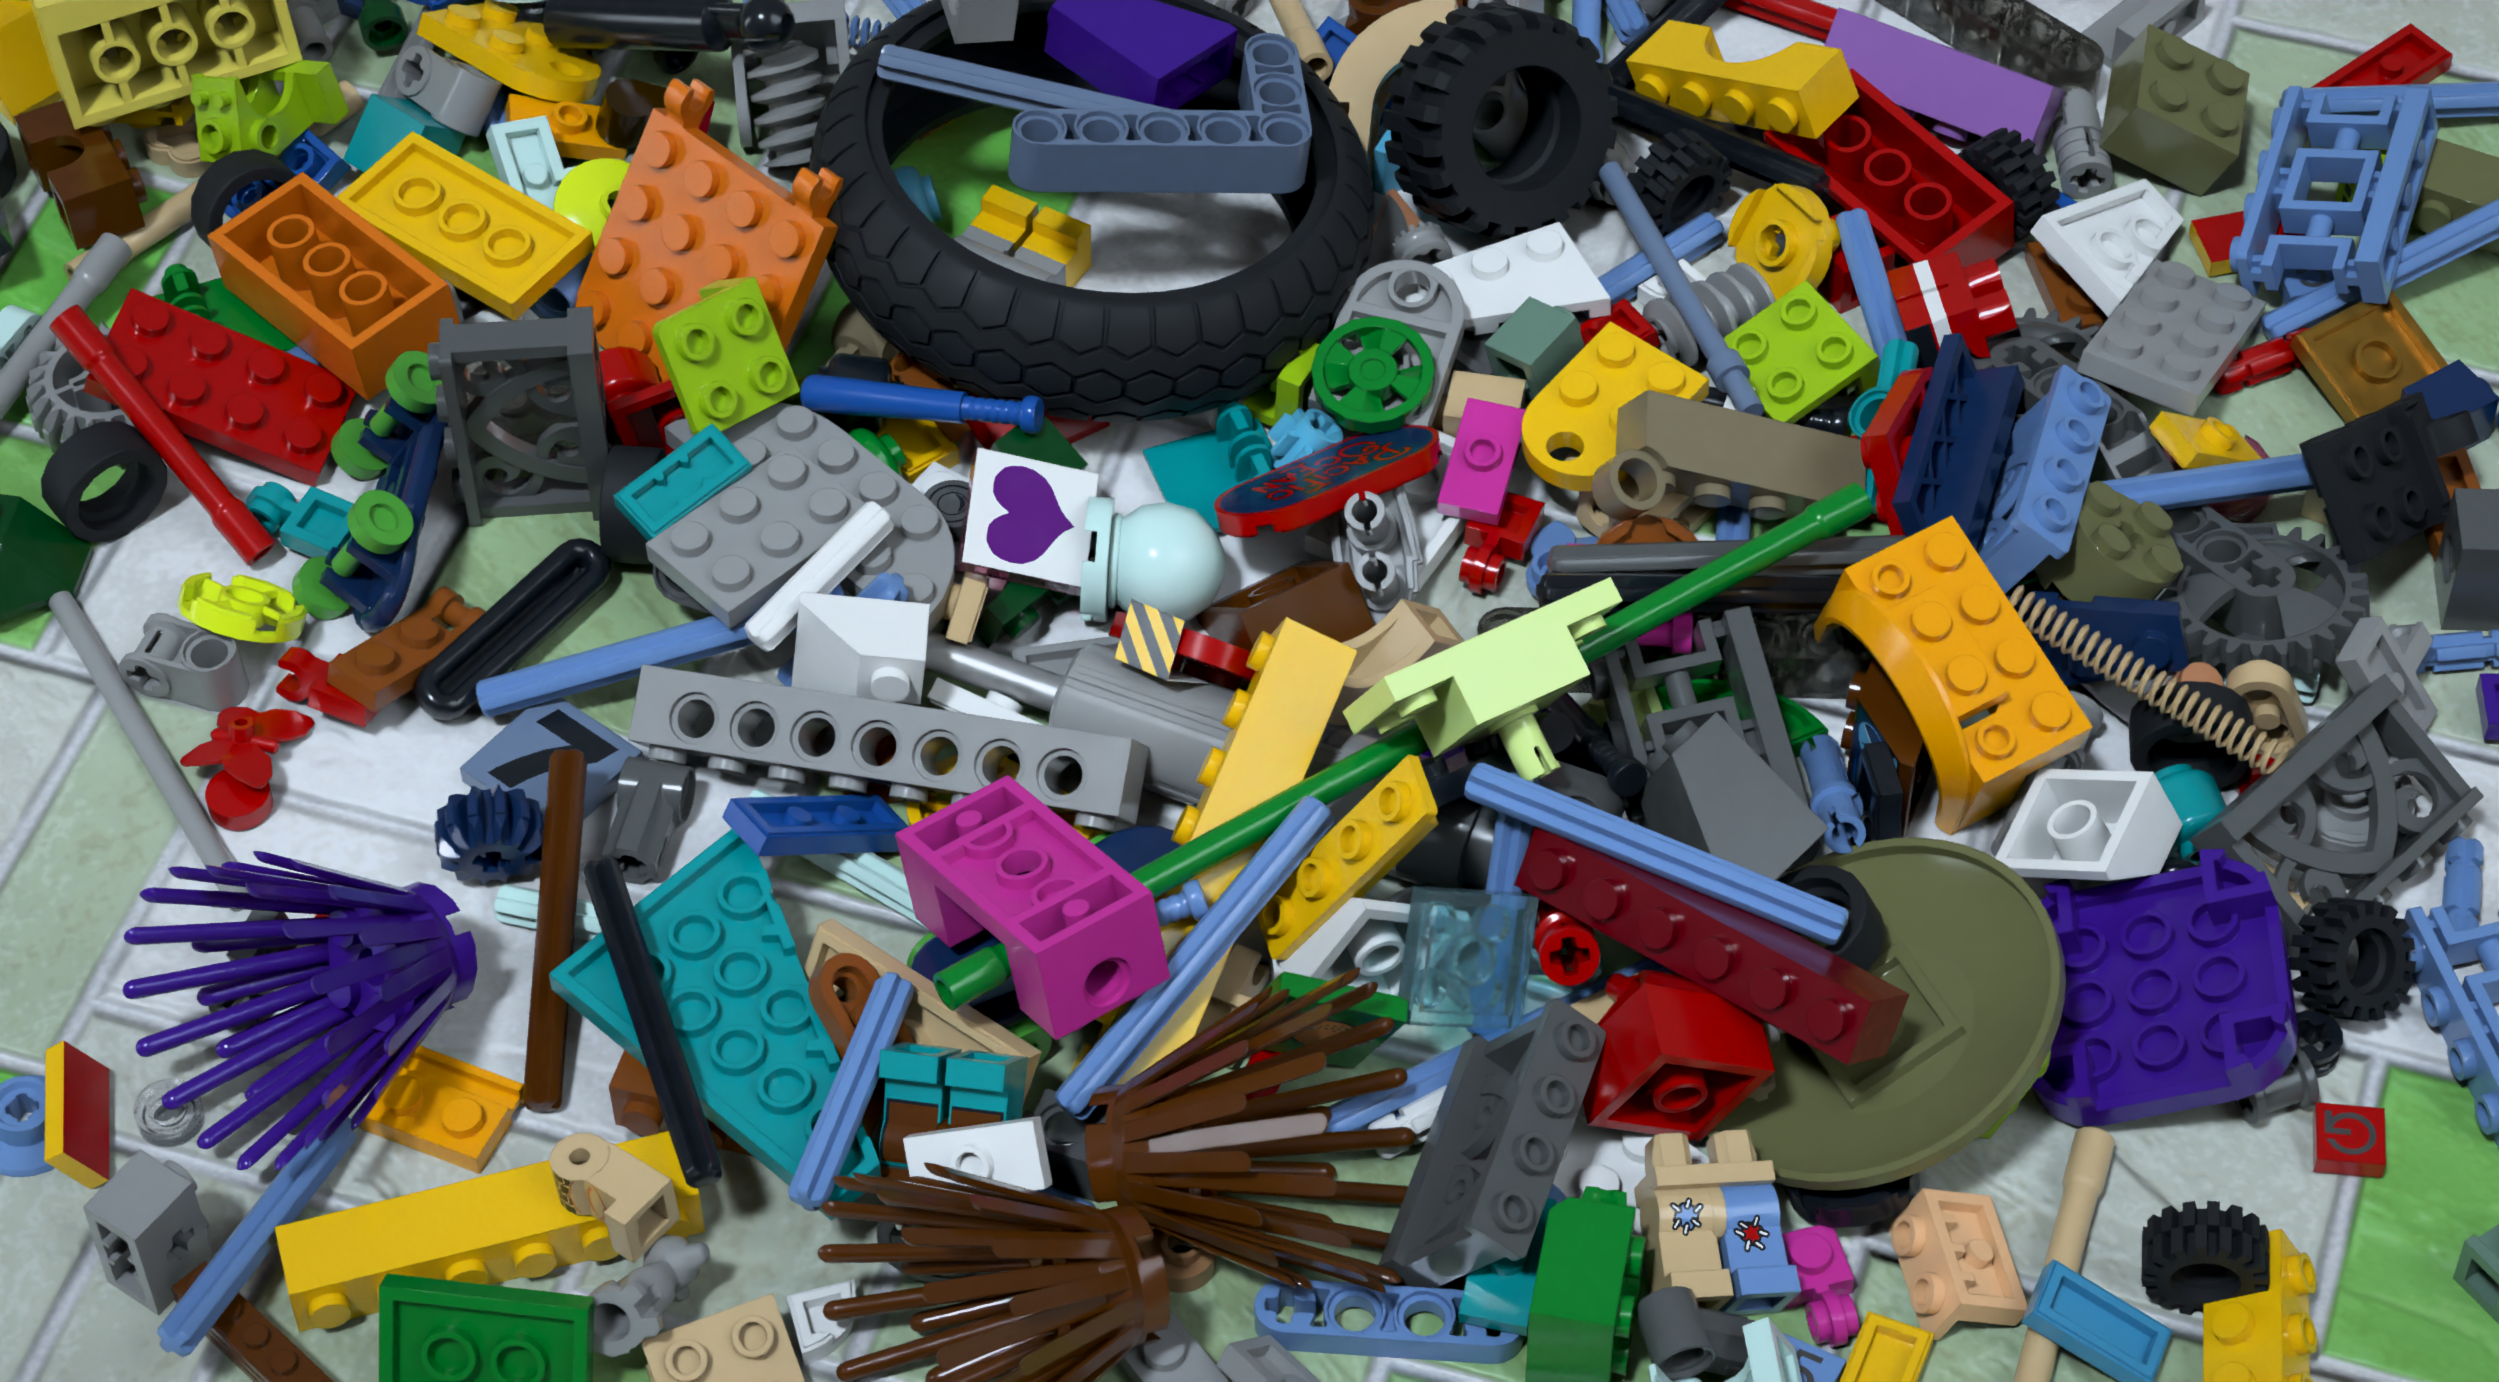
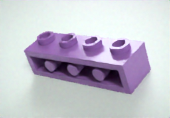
M1840 7L1837 10L1824 45L1842 49L1849 70L1853 68L1913 119L1916 112L1937 119L1933 128L1934 131L1966 142L1969 132L1985 137L2000 128H2007L2008 133L2016 130L2021 133V142L2029 138L2035 144L2033 153L2036 156L2043 151L2066 91Z

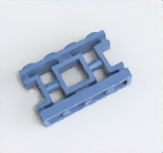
M2302 86L2288 87L2283 106L2276 107L2272 115V140L2269 149L2262 150L2259 155L2257 167L2258 184L2255 193L2249 192L2245 199L2241 236H2234L2230 246V268L2232 272L2239 273L2242 287L2247 289L2251 295H2257L2261 282H2264L2266 290L2278 291L2284 269L2328 270L2333 272L2337 293L2349 294L2351 286H2359L2363 303L2387 304L2439 131L2431 87H2407L2402 103H2398L2397 95L2385 94L2379 116L2331 114L2327 93L2315 92L2313 100L2309 101L2304 98ZM2307 135L2309 136L2311 147H2324L2333 149L2304 148ZM2357 149H2382V150H2387V154H2386V157H2385V160H2384V164H2382V159H2381L2380 150H2357ZM2312 182L2358 183L2352 202L2306 200ZM2280 220H2281L2282 227H2283V232H2284V233H2295V234H2306V235H2305V236H2297V235H2276V233H2277V230H2278V227H2279V223H2280ZM2331 235L2361 236L2357 252L2353 238L2331 237Z
M2421 906L2407 909L2404 919L2410 928L2401 936L2414 938L2416 950L2406 952V960L2416 961L2415 973H2404L2412 974L2421 992V1005L2424 1016L2430 1026H2438L2448 1046V1061L2454 1076L2460 1081L2465 1080L2475 1100V1115L2481 1130L2486 1135L2492 1134L2499 1148V1015L2492 1004L2499 1002V922L2455 931L2443 906L2430 908L2428 917ZM2480 959L2486 972L2465 976L2461 985L2452 966Z

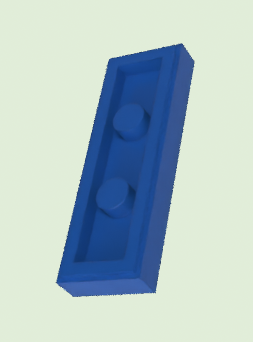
M878 794L732 798L722 816L727 824L757 856L899 852L895 833L909 827Z

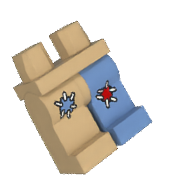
M1747 1129L1725 1130L1713 1134L1706 1141L1709 1163L1692 1164L1687 1135L1683 1133H1665L1653 1136L1645 1145L1646 1176L1634 1188L1636 1206L1640 1208L1642 1237H1646L1644 1257L1649 1294L1667 1287L1683 1286L1692 1289L1699 1307L1719 1310L1735 1315L1779 1313L1801 1292L1796 1265H1788L1780 1228L1779 1200L1776 1190L1772 1185L1776 1180L1773 1161H1757L1756 1152Z

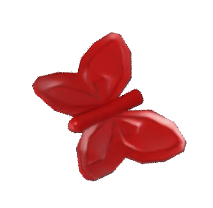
M229 707L218 714L216 724L218 728L213 729L210 733L212 740L198 745L184 755L180 763L185 767L222 764L225 772L239 782L254 789H263L273 775L271 758L265 752L276 754L279 751L280 742H289L305 737L313 727L314 722L311 717L295 710L272 709L259 713L248 707Z

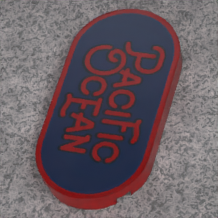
M1403 425L1393 431L1373 434L1362 433L1245 481L1227 490L1215 500L1214 509L1219 529L1227 535L1239 538L1255 537L1254 535H1259L1257 526L1269 524L1273 525L1274 533L1293 531L1343 511L1348 499L1356 493H1359L1361 501H1365L1364 491L1380 495L1431 472L1439 463L1440 455L1443 456L1439 433L1436 429L1423 425Z

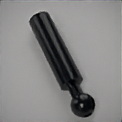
M547 0L543 13L544 32L548 41L554 47L560 49L723 52L728 50L733 43H746L753 50L770 53L781 50L792 39L796 25L794 14L784 0H748L746 3H733L732 0Z

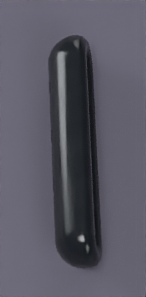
M583 538L571 539L559 545L427 664L418 675L415 686L417 702L424 712L435 719L445 721L457 719L469 712L478 703L476 684L480 680L512 672L592 597L601 591L608 582L611 572L610 560L603 556L601 546L592 540Z

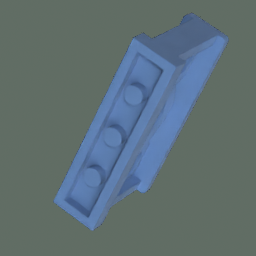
M2063 365L2054 373L2049 392L2013 424L1976 552L2004 594L2048 555L2059 560L2069 552L2112 402L2110 396L2103 392L2096 382L2088 377L2081 376L2068 365Z

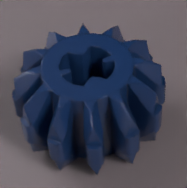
M499 784L486 790L471 786L468 795H450L447 805L437 810V821L434 823L437 855L440 857L441 868L455 872L457 880L466 881L476 878L479 879L481 885H485L489 880L497 879L509 883L512 875L525 876L531 874L533 865L542 861L544 815L540 812L539 801L526 798L524 789L516 788L510 791H503Z

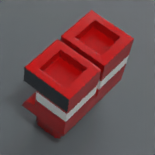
M1955 251L1886 272L1907 340L1914 342L1919 348L1917 369L1934 368L1944 335L1962 333L1967 348L1977 357L1986 358L1991 357L1986 339L2018 329L1995 258L1962 267L1958 253Z

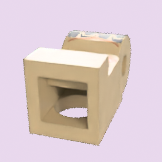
M576 1133L566 1136L552 1149L549 1162L561 1204L569 1212L577 1215H592L605 1223L613 1250L632 1263H635L681 1218L672 1180L612 1142L610 1143L592 1133Z

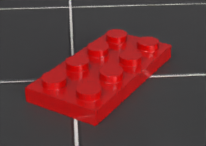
M134 288L130 289L107 336L119 359L180 432L315 487L331 452L332 438L343 425L357 393L331 371ZM89 372L83 392L117 405Z

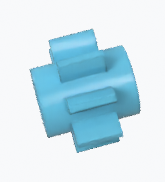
M1297 408L1292 415L1284 413L1268 432V435L1277 442L1270 450L1272 464L1275 469L1343 440V432L1337 422L1327 413L1314 408L1308 409L1306 412L1301 408Z

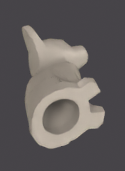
M664 1235L644 1253L642 1267L629 1272L627 1276L618 1282L614 1280L606 1281L595 1288L589 1294V1296L594 1297L593 1349L597 1353L615 1357L630 1353V1350L635 1348L645 1337L656 1336L664 1327L661 1315L672 1301L681 1302L689 1297L690 1290L688 1285L699 1275V1267L709 1260L710 1249L708 1245L703 1242L690 1244L683 1236Z

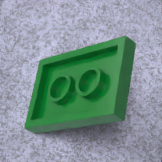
M389 1273L385 1275L379 1285V1382H593L594 1297Z

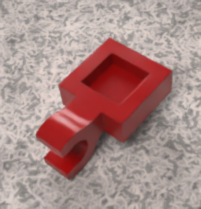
M290 647L278 660V667L294 673H288L276 687V692L283 698L290 701H302L308 697V707L364 728L380 711L378 710L374 713L327 683L329 662L315 657L309 651L299 647ZM339 653L334 659L341 656L342 654Z

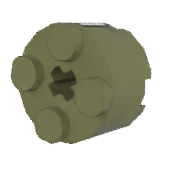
M2095 481L2087 486L2069 552L2059 560L2048 555L2034 570L2045 590L2053 582L2070 601L2091 602L2094 596L2157 600L2183 570V563L2174 539L2168 532L2173 526L2172 519L2159 505L2150 501H2145L2140 505L2125 495L2114 491L2107 484Z

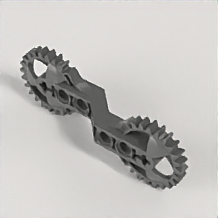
M2028 308L2023 318H2015L2017 330L1986 339L1991 357H1977L1969 348L1968 350L1977 370L2018 365L2025 385L2014 419V423H2016L2049 392L2054 373L2060 367L2068 365L2077 372L2080 360L2074 364L2054 349L2067 352L2081 359L2083 350L2100 330V327L2092 326L2082 330V319L2079 316L2062 323L2059 322L2058 310H2053L2043 319L2036 317L2034 308ZM2079 373L2081 376L2088 377L2096 382L2112 400L2089 482L2175 471L2161 444L2151 434L2150 424L2143 411L2123 398L2124 390ZM2206 504L2164 510L2173 522V526L2168 532L2173 537L2181 555L2183 570L2158 600L2179 602L2189 658L2202 654V662L2210 664L2212 667L2220 662L2225 663L2227 676L2237 666L2252 660H2267L2283 667L2287 671L2288 667L2296 665L2302 671L2310 674L2313 673V659L2315 658L2329 664L2335 663L2336 649L2342 650L2359 618L2370 617L2368 574L2360 573V563L2348 566L2340 545L2326 549L2324 534L2316 535L2306 541L2302 539L2301 527H2295L2287 536L2279 535L2276 523L2244 524L2230 522ZM2292 566L2311 571L2324 578V580L2311 593L2298 589L2295 569ZM2211 617L2236 637L2217 632L2206 626L2204 622Z

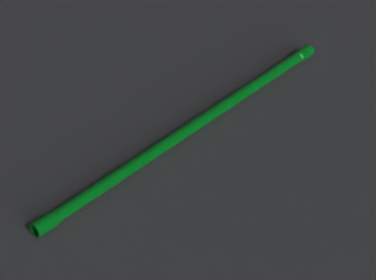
M1852 482L1807 506L1801 514L1604 619L1607 626L1582 639L1584 644L1578 647L1586 665L1812 543L1827 540L1866 519L1872 514V504L1868 494L1859 484ZM1413 721L1129 874L1152 891L1153 899L1271 836L1303 797L1313 796L1327 806L1392 771L1407 755L1420 756L1430 749L1416 721ZM1001 942L992 947H984L933 975L936 991L948 1009L954 1011L1001 986L1012 976L1005 945Z

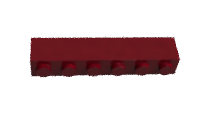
M1536 826L1514 883L1516 887L1847 1065L1886 1056L1910 995L1776 923Z

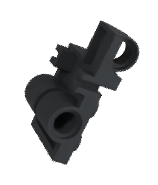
M2422 391L2408 395L2376 412L2358 417L2354 421L2344 424L2345 426L2323 433L2299 444L2318 498H2323L2326 508L2323 511L2336 545L2341 546L2348 566L2371 560L2427 530L2430 526L2446 522L2451 498L2436 458L2480 440L2469 410L2432 420Z

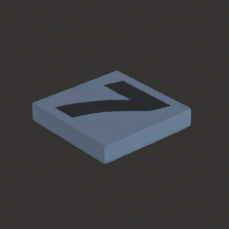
M561 697L527 707L462 765L460 772L462 781L470 787L476 786L481 790L491 789L496 784H499L503 791H510L516 788L524 789L526 798L539 801L540 812L544 815L545 823L550 756L557 749L580 750L583 752L584 759L587 762L583 820H585L617 790L625 760L629 756L643 758V754L640 749Z

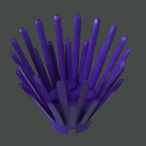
M253 851L255 857L263 863L305 874L240 862H226L221 867L205 865L206 869L176 866L168 868L169 872L176 878L246 887L248 893L156 887L146 888L140 892V897L150 903L329 915L328 917L134 927L125 932L124 940L131 945L192 942V948L201 953L317 944L128 981L123 986V995L128 999H139L206 986L201 988L197 994V1000L203 1006H211L288 986L143 1037L137 1042V1053L142 1057H150L295 1006L219 1041L215 1048L216 1054L221 1058L230 1059L165 1093L161 1102L169 1110L177 1109L343 1021L253 1082L245 1091L246 1102L200 1134L197 1140L199 1148L210 1149L376 1030L375 1033L286 1113L280 1121L249 1147L237 1160L236 1168L237 1170H246L253 1166L323 1103L324 1108L277 1156L274 1169L277 1171L283 1168L304 1146L307 1150L317 1138H319V1141L329 1138L374 1087L353 1115L351 1130L353 1131L361 1124L443 1013L455 1008L452 1004L467 999L474 989L478 967L476 945L472 933L467 931L455 936L452 925L446 916L459 912L460 909L454 900L437 886L416 882L399 887L292 858Z

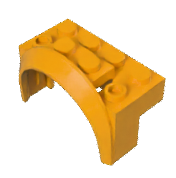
M1953 515L1845 568L1832 596L1814 624L1815 639L1818 643L1824 641L1832 629L1840 625L1846 628L1869 650L1893 683L1910 712L1931 759L1939 792L1934 823L1948 835H1952L2008 806L2028 774L2081 748L2093 728ZM1987 709L1990 713L1988 717L1964 729L1961 728L1960 722Z

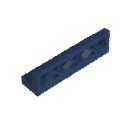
M1962 333L1943 336L1894 493L1892 506L1906 537L1953 515L1976 550L2025 382L2018 365L1977 370Z

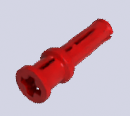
M1531 895V901L1534 903V906L1531 907L1538 923L1535 928L1533 941L1543 972L1550 980L1560 985L1574 986L1584 983L1594 975L1600 961V950L1592 927ZM1566 948L1568 954L1562 955L1561 949Z

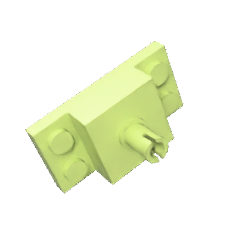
M1611 577L1383 677L1342 712L1354 735L1374 726L1377 727L1380 735H1385L1415 720L1434 758L1488 733H1498L1519 777L1530 782L1535 781L1534 779L1536 778L1539 780L1561 768L1559 761H1556L1534 714L1546 708L1591 674L1578 647L1584 644L1582 639L1607 626L1603 616L1621 603L1622 599Z

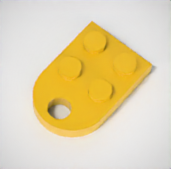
M485 0L481 4L468 6L451 4L448 6V9L424 12L421 15L416 33L506 86L545 100L576 103L588 101L595 96L602 73L598 62L584 51L554 47L548 41L543 24L533 23L518 14V8L511 3Z
M1609 321L1537 394L1526 408L1522 420V450L1524 457L1531 469L1546 482L1567 490L1592 491V479L1597 468L1616 456L1618 408L1647 390L1702 402L1709 395V378ZM1569 447L1579 451L1581 455L1570 461H1560L1550 456V453L1557 448ZM1619 469L1618 480L1620 483L1628 478L1630 474Z

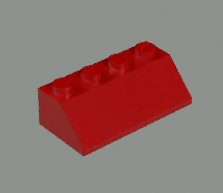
M1853 68L1849 71L1859 98L1817 139L1769 130L1763 133L1764 141L1770 146L1822 166L1825 169V174L1830 177L1829 186L1824 191L1847 211L1855 208L1864 209L1868 214L1873 233L1910 264L1957 251L1962 267H1966L1991 258L1997 260L2015 246L2014 201Z

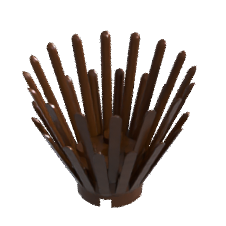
M1360 967L1328 981L1280 1008L1278 1007L1286 1002L1289 997L1290 989H1283L1270 996L1273 988L1272 985L1142 1071L1127 1083L1098 1087L1091 1095L1089 1106L1108 1104L1106 1122L1087 1124L1085 1127L1087 1170L1096 1203L1116 1201L1118 1206L1126 1204L1136 1207L1152 1229L1293 1288H1296L1295 1285L1306 1289H1313L1307 1277L1278 1265L1277 1259L1386 1293L1385 1287L1376 1279L1390 1283L1402 1282L1400 1275L1391 1268L1256 1230L1341 1248H1349L1351 1243L1379 1249H1385L1390 1236L1388 1232L1336 1223L1328 1215L1218 1195V1192L1402 1204L1408 1189L1406 1185L1335 1181L1336 1169L1332 1164L1326 1162L1252 1161L1251 1158L1411 1146L1416 1136L1415 1132L1409 1127L1325 1132L1332 1118L1331 1110L1325 1106H1316L1398 1088L1404 1085L1408 1079L1407 1072L1404 1069L1392 1068L1250 1100L1246 1099V1095L1318 1073L1326 1066L1327 1056L1389 1034L1395 1025L1392 1018H1379L1189 1086L1221 1069L1328 1020L1329 1017L1371 998L1376 993L1378 984L1376 982L1366 983L1304 1013L1296 1012L1352 983L1360 974Z
M924 1163L930 1173L964 1185L921 1176L909 1177L908 1182L856 1172H852L854 1177H833L835 1183L840 1188L876 1194L882 1202L895 1206L826 1201L821 1205V1209L825 1214L835 1218L901 1223L912 1227L901 1229V1238L905 1243L823 1245L818 1249L817 1254L825 1263L901 1262V1270L910 1276L999 1272L929 1282L923 1287L839 1299L826 1303L823 1308V1314L830 1321L956 1303L917 1312L912 1315L909 1325L913 1331L918 1333L971 1322L845 1361L836 1370V1375L841 1381H854L937 1355L939 1365L929 1370L926 1374V1382H986L1014 1368L1017 1369L994 1382H1098L1133 1348L1158 1342L1161 1338L1153 1332L1165 1330L1168 1327L1170 1320V1293L1165 1264L1161 1254L1145 1257L1143 1251L1138 1247L1134 1238L1152 1234L1153 1232L1148 1221L1136 1207L1124 1204L1100 1210L1089 1205L933 1163Z

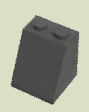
M1717 712L1700 728L1691 720L1687 721L1666 741L1662 749L1644 765L1652 776L1646 781L1641 791L1637 793V797L1650 830L1776 880L1829 829Z

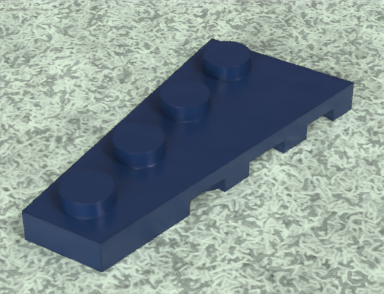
M2032 591L2035 592V600L2024 614L2023 622L2030 617L2036 603L2040 599H2046V606L2035 620L2033 629L2041 624L2050 606H2057V612L2046 626L2044 636L2052 630L2056 619L2062 612L2067 611L2068 618L2056 634L2055 642L2062 638L2070 621L2078 618V627L2068 639L2066 649L2074 643L2078 632L2084 625L2089 624L2090 631L2078 647L2077 655L2084 651L2092 634L2100 631L2101 637L2090 652L2088 662L2096 656L2100 645L2106 638L2111 637L2112 644L2100 660L2099 668L2106 664L2115 646L2122 644L2123 650L2112 665L2110 675L2118 669L2121 660L2129 651H2133L2134 657L2121 678H2127L2135 662L2144 657L2145 663L2137 676H2143L2148 666L2155 664L2156 667L2154 674H2159L2162 671H2166V673L2181 671L2189 665V652L2179 602L2094 596L2091 602L2059 599V593ZM2021 597L2014 606L2016 612L2019 611L2025 597ZM2039 633L2032 634L2065 685L2106 680L2104 673L2095 674L2093 666L2085 668L2082 659L2074 661L2071 653L2062 654L2060 646L2052 648L2050 640L2041 641Z

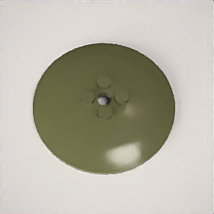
M1892 838L1866 842L1860 847L1857 845L1851 846L1853 850L1851 853L1840 854L1832 852L1793 870L1796 871L1811 865H1832L1854 874L1881 913L1885 931L1880 956L1868 972L1910 995L1887 1054L1883 1057L1847 1065L1789 1033L1781 1034L1778 1045L1772 1050L1776 1080L1775 1089L1768 1093L1769 1096L1766 1100L1756 1102L1753 1098L1745 1099L1707 1134L1709 1138L1713 1134L1725 1130L1747 1129L1756 1152L1757 1161H1773L1776 1178L1774 1182L1810 1190L1840 1191L1867 1188L1893 1182L1934 1166L1967 1147L1987 1132L2009 1111L2039 1072L2057 1033L2065 999V959L2060 938L2053 921L2036 893L2020 875L1987 853L1946 840ZM1845 908V909L1849 912V914H1848V919H1849V916H1850V912H1851V911H1850L1849 909ZM1793 930L1791 931L1822 948L1828 945Z

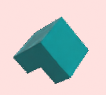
M371 93L343 160L366 172L412 131L457 156L466 134L438 122L431 117L430 112L413 100Z

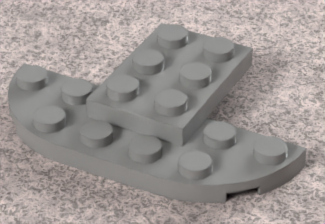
M779 402L721 431L752 464L753 471L645 543L648 560L730 629L759 610L869 501H874L890 514L894 527L839 583L845 591L856 597L881 572H886L890 575L894 572L900 574L904 578L903 584L910 591L906 602L930 604L929 634L946 612V604L955 576V549L950 529L940 511L925 495L830 420L810 411L804 406ZM686 417L679 418L664 427L666 442L674 450L695 436L689 427Z

